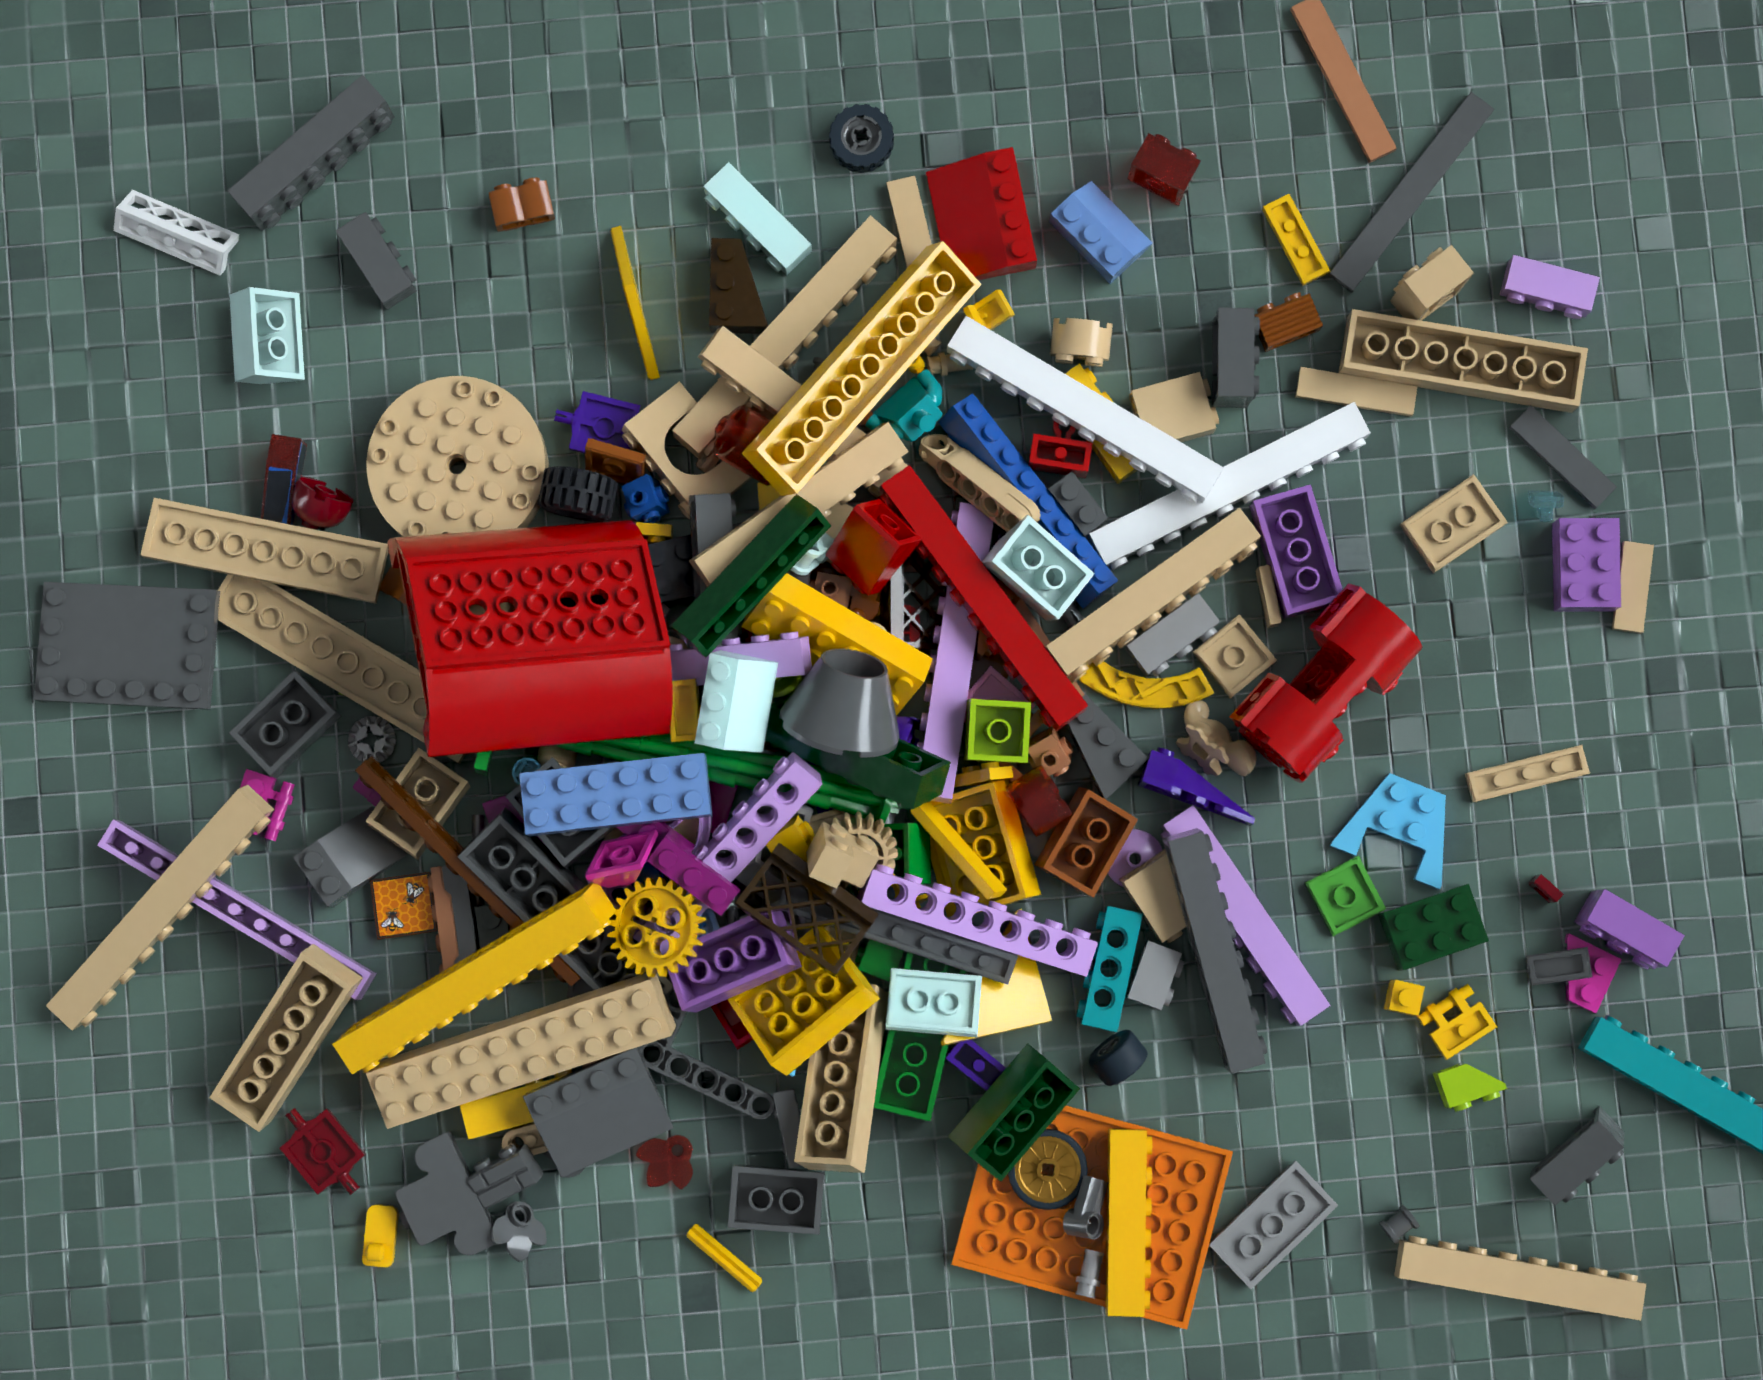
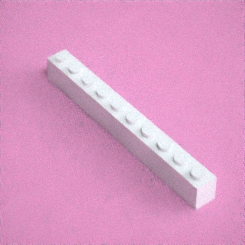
M965 316L947 345V352L951 354L949 358L961 366L968 364L976 369L975 373L986 381L993 379L1002 384L1000 388L1014 397L1017 394L1027 399L1026 403L1039 412L1043 409L1053 414L1052 419L1060 425L1067 427L1070 424L1079 430L1078 434L1082 438L1093 442L1094 439L1105 445L1103 449L1115 457L1124 456L1130 460L1129 464L1133 468L1143 473L1145 470L1156 475L1155 480L1168 488L1173 485L1182 491L1181 495L1193 503H1196L1197 500L1202 503L1205 501L1224 469L1219 464L968 316Z
M1355 402L1224 466L1203 503L1198 500L1196 503L1187 500L1181 495L1182 491L1178 489L1089 533L1088 540L1108 567L1111 566L1112 570H1115L1128 563L1127 557L1135 553L1141 557L1155 549L1153 544L1164 540L1165 544L1179 538L1181 536L1180 531L1188 527L1193 531L1207 524L1206 518L1217 514L1218 517L1228 514L1234 510L1232 505L1242 500L1244 504L1256 500L1260 497L1259 492L1268 487L1271 491L1287 484L1285 479L1296 474L1297 478H1300L1313 471L1312 465L1320 461L1326 465L1340 457L1338 452L1349 448L1350 452L1364 446L1366 444L1364 439L1371 432Z

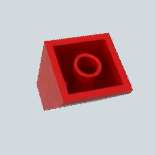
M877 499L856 504L827 551L826 556L832 561L831 565L836 571L846 574L853 581L852 584L856 590L869 596L882 590L921 542L922 538L885 503Z

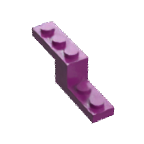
M657 822L616 827L627 836L657 830L659 835L650 851L652 854L647 862L720 916H722L741 889L693 855L691 852L696 845L666 823Z

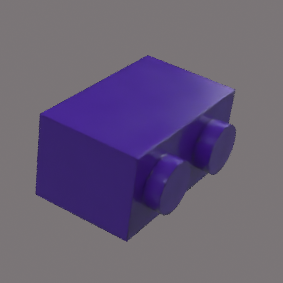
M972 1040L956 1043L946 1056L947 1060L985 1091L990 1088L1006 1069V1067Z

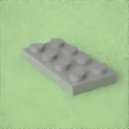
M1294 1160L1210 1241L1209 1246L1247 1287L1252 1289L1314 1230L1338 1204Z

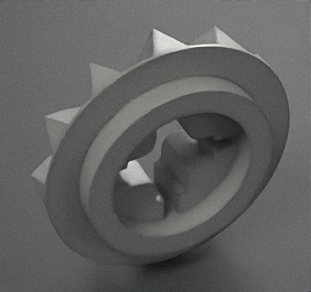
M366 716L356 721L348 732L350 751L361 762L372 756L380 763L392 754L396 745V735L393 727L380 717ZM368 728H370L373 735L384 736V738L375 742V752H373L369 744L360 743V741L368 737Z

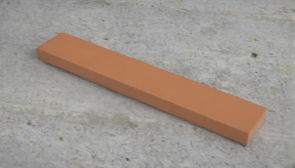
M1304 0L1292 6L1290 11L1368 162L1371 163L1394 152L1397 147L1321 0Z

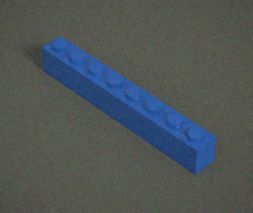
M972 393L953 405L938 422L952 441L961 448L969 450L1031 499L1040 510V520L1037 523L1095 573L1075 598L1082 609H1084L1106 593L1118 582V579L976 396Z

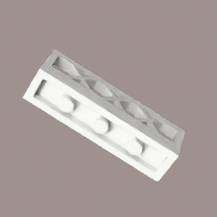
M132 190L116 207L113 231L220 276L226 270L228 253L239 241V234L135 190ZM136 202L146 208L138 209L131 205ZM167 215L173 219L164 220L158 216ZM193 226L200 231H190L185 229V227ZM212 238H222L226 242L223 245L212 240Z

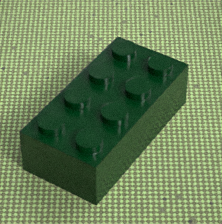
M1027 1043L948 1137L1001 1182L1080 1088Z

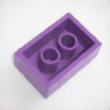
M1559 518L1553 522L1554 612H1613L1621 608L1619 518Z
M1606 889L1591 891L1574 923L1581 926L1580 932L1593 939H1596V937L1607 941L1605 945L1607 948L1621 955L1624 952L1633 956L1632 962L1646 970L1649 967L1652 969L1667 967L1685 936Z

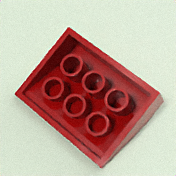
M1013 147L985 152L926 172L940 242L943 241L977 280L1036 269L1037 257Z

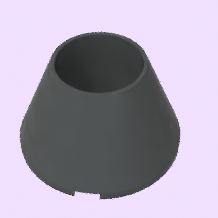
M830 649L825 651L781 707L779 719L784 721L783 728L791 736L813 748L837 755H842L843 750L860 752L859 757L862 758L886 755L896 749L900 737L886 665L874 656L851 649Z

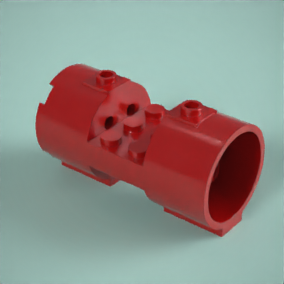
M1348 583L1309 627L1314 633V638L1321 649L1290 684L1286 683L1280 676L1268 673L1229 716L1235 722L1234 725L1238 728L1241 727L1238 730L1239 733L1255 750L1270 763L1273 762L1279 768L1284 767L1283 773L1299 783H1303L1321 762L1332 758L1338 752V746L1344 740L1342 739V733L1332 721L1346 711L1349 701L1354 696L1361 694L1366 688L1383 696L1385 693L1392 691L1398 684V679L1403 674L1402 671L1423 648L1415 633L1394 612L1379 600L1366 593L1360 586Z

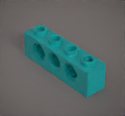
M1106 906L1105 912L1099 911L1096 929H1100L1098 941H1096L1098 945L1093 957L1092 971L1089 970L1087 977H1084L1083 988H1088L1086 999H1080L1076 1017L1081 1018V1025L1118 1032L1143 917L1142 913ZM1112 930L1119 931L1123 936V942L1118 948L1111 947L1107 942V935ZM1105 960H1112L1116 964L1117 970L1112 977H1105L1101 973L1100 966ZM1099 989H1104L1110 994V1002L1104 1007L1098 1006L1094 1001V994Z

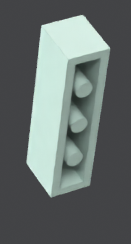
M729 162L703 186L707 195L704 197L705 201L715 211L720 208L727 215L725 218L726 222L735 231L741 229L748 236L745 239L756 252L761 249L768 256L766 259L767 263L776 272L782 270L788 275L812 252L811 243Z

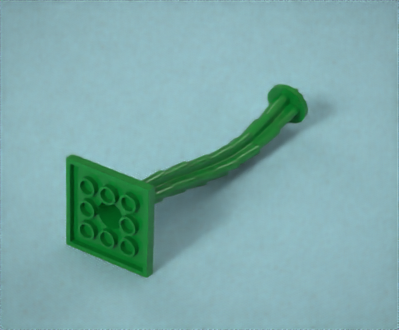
M670 733L553 745L591 757L592 754L619 762L705 753L709 781L732 788L738 785L751 790L754 789L760 780H767L774 772L775 764L784 757L759 752L723 750L695 744V740L671 742ZM493 751L477 752L474 765L475 774L488 775ZM809 764L820 773L822 785L806 801L807 804L826 810L830 807L852 815L859 811L863 819L871 813L874 817V822L881 818L884 823L889 813L898 815L899 810L902 809L897 805V802L887 797H878L872 794L870 789L861 785H852L840 775L824 772L820 769V766ZM785 783L780 785L777 790L788 792L793 786Z

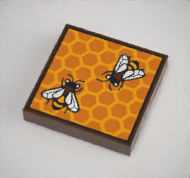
M431 872L370 880L377 940L438 932L437 922H434L432 917V905L435 904L434 894L430 892L428 886V876L431 875Z

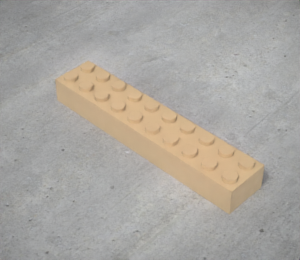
M644 973L643 975H638L393 1056L392 1058L379 1061L380 1064L366 1072V1076L386 1128L389 1129L670 1037L675 1030L676 1024L657 973L654 978L648 977Z

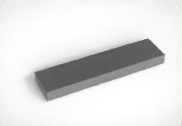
M1531 405L1509 427L1512 432L1594 509L1617 488L1613 482Z

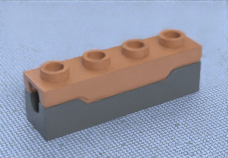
M446 865L431 867V875L428 876L429 890L434 894L435 902L432 905V917L434 922H437L439 933L435 939L436 947L442 956L439 973L480 949L475 907H479L477 897L469 890L467 882L460 875L452 873Z

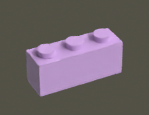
M1513 255L1507 263L1500 295L1507 297L1506 300L1511 303L1524 304V302L1535 304V308L1542 311L1551 312L1555 309L1564 312L1566 317L1581 319V317H1586L1592 311L1600 277Z

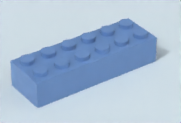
M705 753L519 773L525 835L527 836L712 816Z

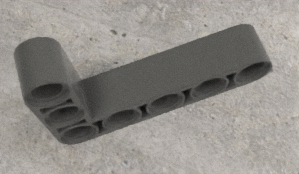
M673 987L665 994L676 1027L672 1036L639 1046L647 1067L753 1118L766 1119L774 1112L775 1103L773 1096L768 1092L672 1047L688 1011H682L681 1007L673 1006L670 1002V996L675 991ZM649 1045H655L660 1050V1058L653 1063L646 1060L644 1056V1051ZM676 1058H683L687 1062L688 1068L683 1075H676L672 1071L671 1065ZM703 1071H710L715 1076V1083L710 1088H704L699 1083L698 1078ZM738 1084L741 1087L742 1097L740 1100L731 1101L726 1096L728 1085ZM757 1097L768 1099L770 1108L767 1113L759 1114L754 1110L753 1102Z

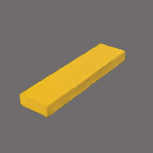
M926 802L910 811L986 899L1001 897L1007 891L1006 887L931 802Z

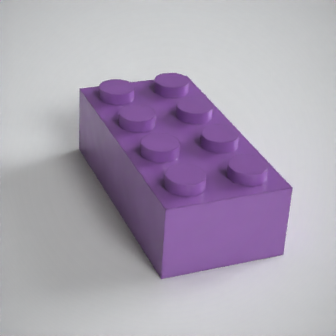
M1311 484L1254 500L1249 508L1256 530L1261 535L1259 541L1266 564L1271 566L1277 600L1283 619L1328 607L1343 589Z
M783 911L771 912L774 924L779 927L788 926ZM761 913L767 918V913ZM747 916L697 938L703 943V946L694 945L692 948L696 952L697 957L687 955L688 967L678 963L677 974L671 973L669 969L668 972L681 1010L697 1013L802 967L795 948L752 917Z

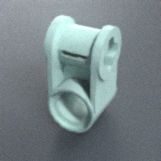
M825 532L790 570L798 575H808L820 563H824L828 559L826 553L834 539Z

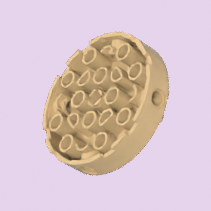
M447 376L432 379L416 385L398 397L383 413L375 426L367 452V478L370 492L382 516L402 537L527 528L540 509L538 499L544 470L549 467L545 441L538 426L523 404L508 391L496 384L467 376ZM464 461L466 463L464 471L459 474H453L452 466L456 462Z

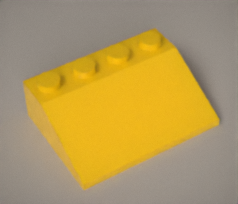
M1008 779L992 781L953 794L951 804L930 801L1006 887L1007 891L1001 897L986 899L930 836L931 862L937 883L951 887L950 893L961 896L962 891L979 896L978 902L989 905L990 900L1007 905L1041 895ZM950 902L944 907L947 917L955 914L956 905L954 902Z
M824 926L818 927L821 943L836 941ZM813 928L798 941L804 945L816 944ZM838 946L822 948L823 959L835 966L840 959ZM811 949L818 955L817 949ZM797 951L802 967L727 999L769 1064L784 1075H789L880 999L868 980L850 958L846 960L834 977Z

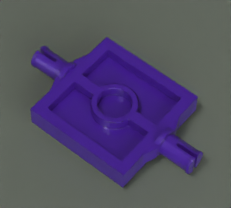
M583 391L580 404L574 414L557 409L554 421L571 425L572 437L569 450L585 454V445L588 438L630 450L631 448L622 438L624 434L622 428L626 422L639 413L641 405Z

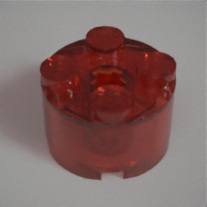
M1041 765L1005 786L1010 798L1019 813L1028 822L1027 825L1036 838L1073 815L1066 802L1058 794L1059 790L1056 784Z

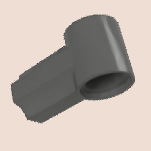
M1083 1176L1074 1208L1069 1209L1063 1218V1229L1067 1235L1093 1240L1100 1237L1104 1228V1220L1100 1212L1108 1182L1091 1176Z

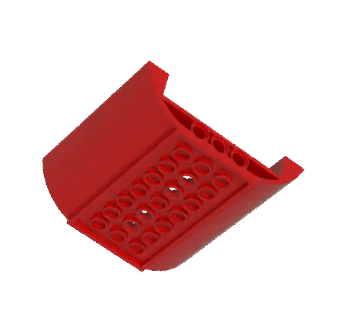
M622 520L394 537L387 541L392 568H400L427 709L423 735L428 757L670 733L673 704L671 644L647 539L643 538L641 531L633 521ZM592 595H600L605 599L606 603L602 605L595 604L591 601L590 597ZM564 597L571 598L575 601L576 605L574 607H566L561 603L560 599ZM503 602H508L514 605L516 610L505 612L499 605ZM471 605H479L484 608L485 613L481 615L473 614L469 607Z

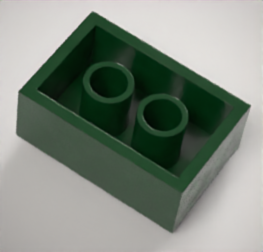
M1469 884L1461 885L1378 914L1398 971L1406 970L1489 941Z

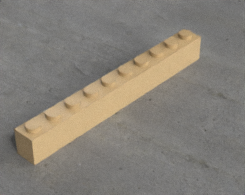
M870 215L750 347L779 369H791L799 359L797 354L804 347L810 348L818 339L819 335L817 332L824 325L829 327L836 320L839 308L843 304L848 306L858 295L856 290L862 283L867 285L876 276L878 271L875 269L882 262L887 264L897 252L895 249L897 238ZM723 376L672 430L673 437L699 460L705 454L708 457L712 455L720 445L718 440L724 433L727 435L731 434L740 423L737 419L745 411L750 413L755 408L749 402L751 397L742 390L740 393L733 391L725 384L727 379Z
M249 785L237 789L57 992L46 1007L72 1031L81 1025L86 1028L98 1016L95 1012L101 1004L106 1006L117 995L114 989L120 983L122 985L126 984L135 975L136 971L133 968L140 961L143 964L155 952L152 948L158 940L163 942L174 931L171 925L177 918L181 921L192 911L194 907L190 904L196 897L201 899L213 887L210 881L216 875L221 877L231 867L232 863L229 860L235 853L239 856L249 847L251 835L255 831L259 834L271 822L268 816L275 809Z

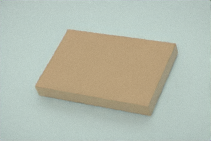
M1473 474L1402 522L1400 526L1431 571L1435 573L1508 522Z

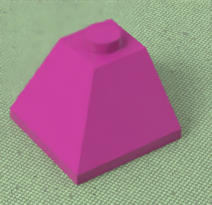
M657 830L602 841L585 874L586 879L606 888L616 886L627 887L636 882L659 835Z

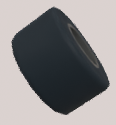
M1122 1030L1110 1036L1095 1049L1090 1056L1089 1065L1105 1085L1113 1086L1133 1075L1145 1062L1148 1053L1131 1030Z

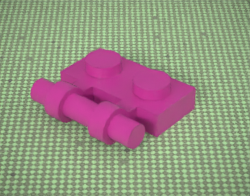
M246 769L240 788L249 785L267 803H269L270 799L277 801L271 818L268 817L271 822L267 825L268 828L264 837L276 841L279 830L282 831L285 824L282 821L287 806L292 804L294 797L291 795L295 784L283 781L280 792L274 791L276 778Z

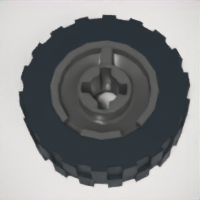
M854 104L852 107L844 108L843 112L835 116V121L830 126L829 142L832 155L839 161L842 167L845 166L852 172H871L875 168L884 165V161L889 159L894 145L893 126L891 122L889 123L887 115L880 112L879 108L871 107L869 104ZM859 134H864L867 137V141L863 140L857 143L856 137Z

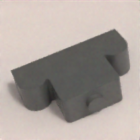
M445 1132L420 1145L415 1153V1161L421 1170L428 1172V1175L397 1190L395 1193L403 1211L399 1214L407 1230L411 1228L418 1244L421 1246L452 1231H456L454 1244L457 1250L464 1255H474L495 1245L491 1239L494 1221L488 1208L483 1207L477 1197L478 1194L474 1192L468 1181L471 1172L452 1132Z

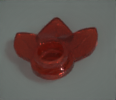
M674 1135L667 1140L653 1138L642 1144L636 1152L638 1158L650 1163L647 1171V1184L649 1187L662 1186L672 1180L682 1190L692 1178L693 1169L689 1160L693 1153V1147L691 1142L684 1136ZM679 1144L683 1147V1154L681 1156L673 1154L672 1148L674 1145Z

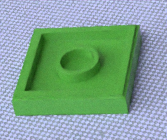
M1359 856L1304 883L1331 936H1335L1386 910Z

